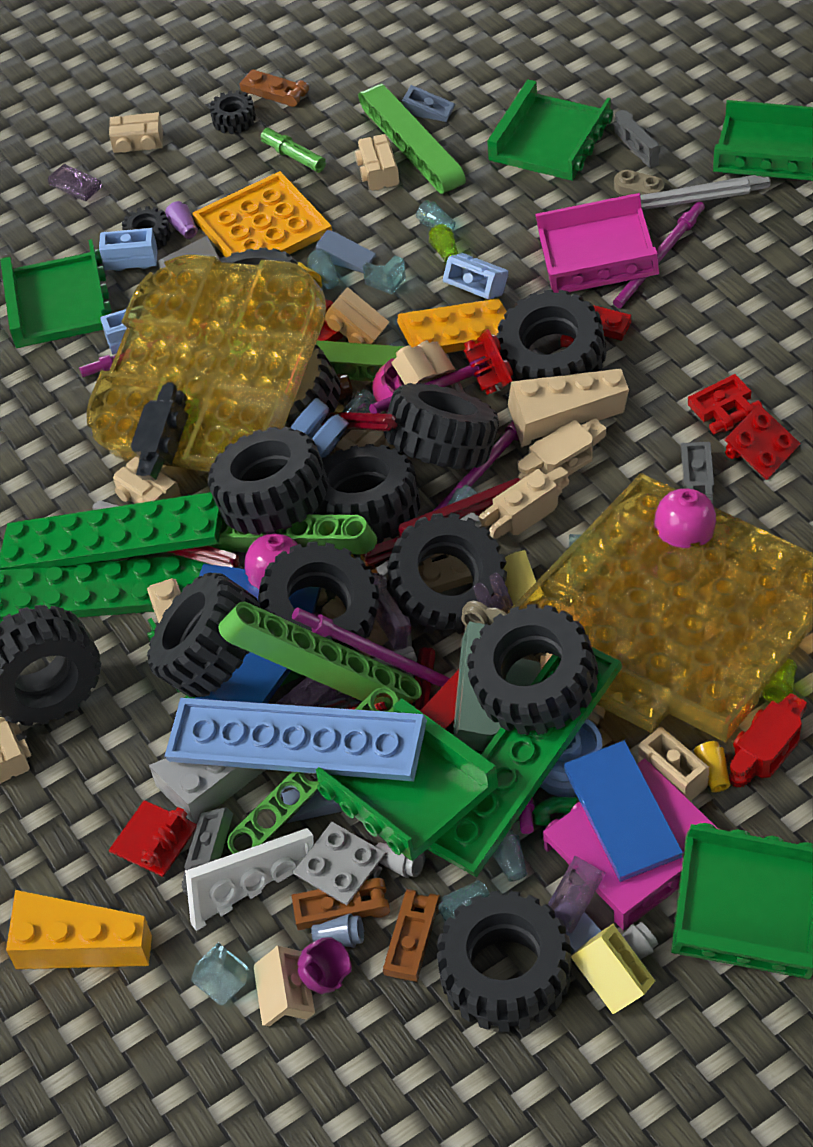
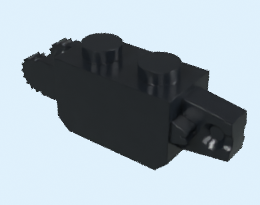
M170 381L162 386L157 400H150L144 405L130 446L133 452L140 457L136 475L142 480L155 481L163 465H172L189 415L184 411L188 398L183 391H177V386Z

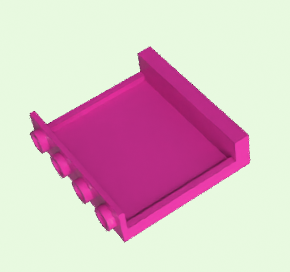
M640 193L536 214L539 238L551 289L554 293H559V290L573 292L659 274L657 251L652 246L641 207Z
M644 758L637 765L682 852H684L685 836L691 824H714ZM580 802L575 804L571 811L560 820L555 819L549 823L545 831H543L544 849L548 852L554 848L614 910V922L623 931L679 889L683 855L680 859L619 882Z

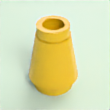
M709 741L698 745L694 749V754L709 766L708 785L711 791L721 792L728 789L730 783L724 748L720 747L717 741Z

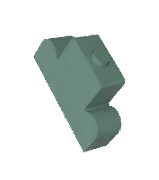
M469 621L461 645L453 735L473 750L484 751L501 726L499 722H493L487 716L485 710L482 709L469 681L467 659L468 655L472 653L470 647L475 638L480 639L479 631L485 626V624ZM521 658L510 668L505 681L517 686H530L540 673L541 664L537 661Z

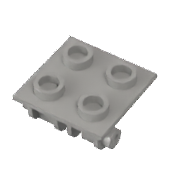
M331 822L293 871V874L347 906L367 878H377L380 875L382 867L378 864L386 853Z

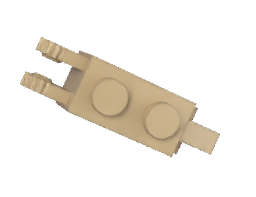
M596 418L582 425L573 420L565 426L559 427L555 432L543 439L537 440L529 447V454L518 463V470L521 472L518 478L522 480L537 469L547 474L560 466L571 475L592 462L593 446L606 436V427Z
M561 466L547 474H544L539 469L535 470L493 498V505L478 516L481 528L492 525L489 531L491 532L490 536L494 539H498L507 532L513 535L521 534L555 510L558 505V496L562 493V489L569 484V473Z

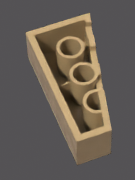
M621 369L512 381L508 407L521 447L530 445L531 440L540 437L542 439L559 427L565 426L573 420L581 424L595 418L600 421L624 413L629 388Z

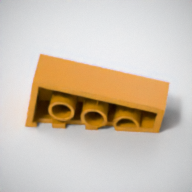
M15 890L6 951L15 969L149 966L152 934L145 916Z

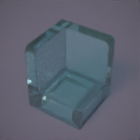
M395 255L386 266H376L368 262L363 265L365 284L391 295L406 279L404 259Z
M218 942L196 963L191 982L222 1006L245 985L248 967Z

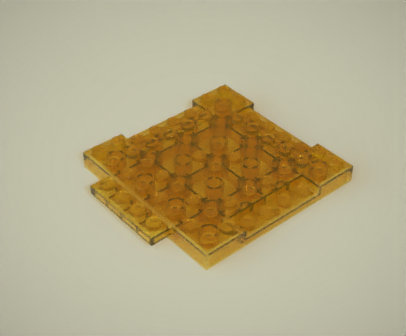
M640 473L512 608L519 606L520 609H526L527 605L538 604L541 609H544L545 605L556 607L558 614L560 611H566L572 615L574 621H579L583 626L593 648L621 661L622 669L597 703L600 707L650 733H653L668 714H671L726 743L756 706L762 690L813 629V553L715 507V531L713 537L706 544L700 545V542L691 543L690 548L672 546L658 536L659 531L654 527V520L659 502L669 492L676 489Z

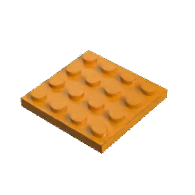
M281 171L192 213L195 223L225 257L231 256V253H240L252 248L253 250H259L260 248L272 250L274 248L279 249L281 252L285 251L290 255L320 240L327 230L332 231L330 223Z

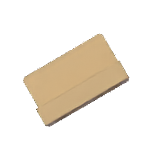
M276 946L254 964L262 1025L270 1027L284 1015L307 1020L315 1014L312 992L302 982L297 971V963L302 951Z

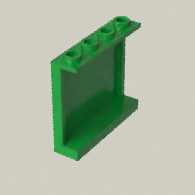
M527 79L487 140L488 160L573 181L578 171H582L587 156L592 155L597 140H601L604 128L612 122L614 112L611 109V98H606L601 108L537 94V81Z
M727 100L726 115L719 143L715 144L713 172L813 181V107Z
M92 239L88 240L89 253L14 268L11 257L0 258L9 329L16 348L103 330L100 317L112 314L110 302H105L106 299L110 298L106 283L102 284V282L106 281L104 268L99 266L103 264L99 249L94 248Z
M403 698L393 705V710L397 713L423 714ZM425 714L427 722L414 781L329 775L320 767L315 769L319 782L317 788L325 799L329 801L333 799L340 805L348 817L352 819L356 817L363 823L371 835L375 837L377 835L380 836L395 854H403L412 862L499 787L496 766Z
M708 823L691 824L685 836L671 953L810 980L813 976V843L802 842L794 844L784 842L782 838L777 836L762 838L752 836L749 832L739 829L725 831L716 829L714 825Z

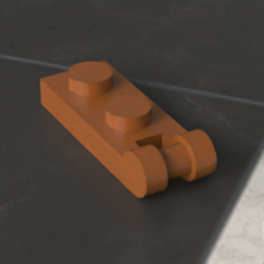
M254 69L239 83L240 89L243 92L291 107H295L300 102V97L305 96L309 91V86L304 81L299 80L296 83Z
M367 879L347 906L319 889L292 894L297 930L312 928L313 925L322 924L350 913L361 918L368 916L378 918L388 915L390 913L389 901L384 897L386 893L384 879ZM368 895L371 897V900L361 902L362 896Z
M406 890L383 966L385 976L418 981L434 921L439 912L440 895L430 893L429 896L419 895L416 890ZM415 908L424 909V913L416 912L414 910Z

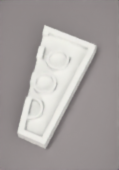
M306 828L186 870L190 922L193 928L197 931L206 926L205 920L219 913L220 916H223L233 910L232 904L244 897L249 896L252 899L262 893L261 890L271 881L275 880L279 883L291 876L314 845L313 834Z

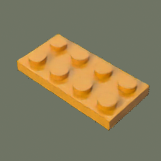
M497 298L398 314L397 323L411 347H415L421 342L428 340L429 343L439 342L444 352L450 353L466 349L464 343L472 339L477 344L476 339L487 329H489L491 335H497L499 323L502 319H505L504 314L507 311L500 299Z

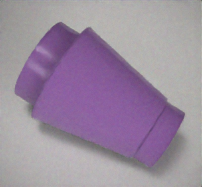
M180 201L171 203L165 210L168 222L186 239L193 238L197 234L198 229L188 206Z

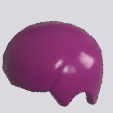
M332 937L320 938L306 946L302 950L297 963V971L302 982L308 989L318 994L334 992L335 989L342 987L343 979L351 972L352 968L349 953L341 942Z

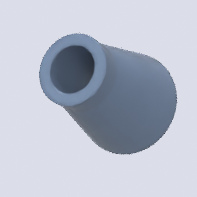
M350 913L322 924L313 925V942L320 938L332 937L341 942L344 947L355 948L356 944L363 943L364 941L362 919L360 916H353Z

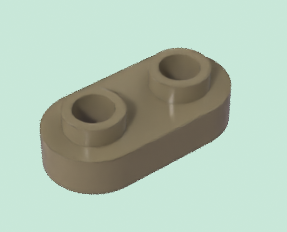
M623 170L614 177V189L617 193L625 196L636 193L643 195L663 192L664 182L656 176Z

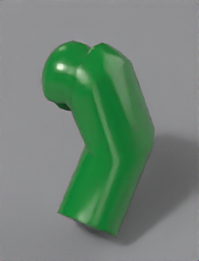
M552 796L534 806L532 812L534 813V824L548 825L551 822V814L569 813L574 805L577 804V797Z

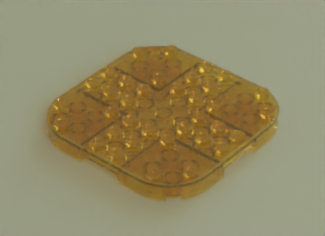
M182 255L165 261L166 267L159 269L155 274L151 271L146 275L134 291L121 321L127 329L109 371L101 370L88 402L87 425L92 429V437L95 441L117 458L130 461L135 456L139 457L130 446L144 405L150 400H157L162 386L169 381L177 386V391H183L188 398L184 411L189 415L172 465L165 466L209 472L217 455L223 453L225 447L230 443H236L238 438L244 435L246 437L252 435L254 431L260 429L262 431H266L270 427L282 429L285 426L326 315V301L322 289L309 273L297 264L273 260H261L259 265L224 263L216 256Z

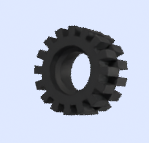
M231 90L226 95L223 92L220 93V97L215 96L214 101L210 103L213 126L216 130H221L222 133L229 131V134H234L236 130L238 133H241V129L248 130L249 125L253 126L254 121H256L252 97L248 96L246 92L241 94L239 90H236L235 93H232Z
M146 206L145 210H141V207L137 208L136 213L133 211L129 212L130 217L125 216L124 221H122V230L153 228L157 250H160V245L165 247L167 245L166 241H170L171 231L167 215L164 214L163 210L158 211L156 207H153L152 210H150V206Z

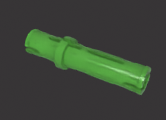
M265 128L261 133V142L276 149V152L280 155H287L317 173L325 168L326 159L295 143L288 135H281L271 128Z

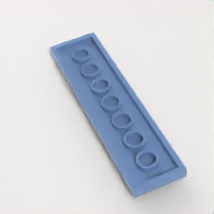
M180 698L165 758L169 762L316 773L315 769L320 767L329 775L414 781L427 719L424 714Z

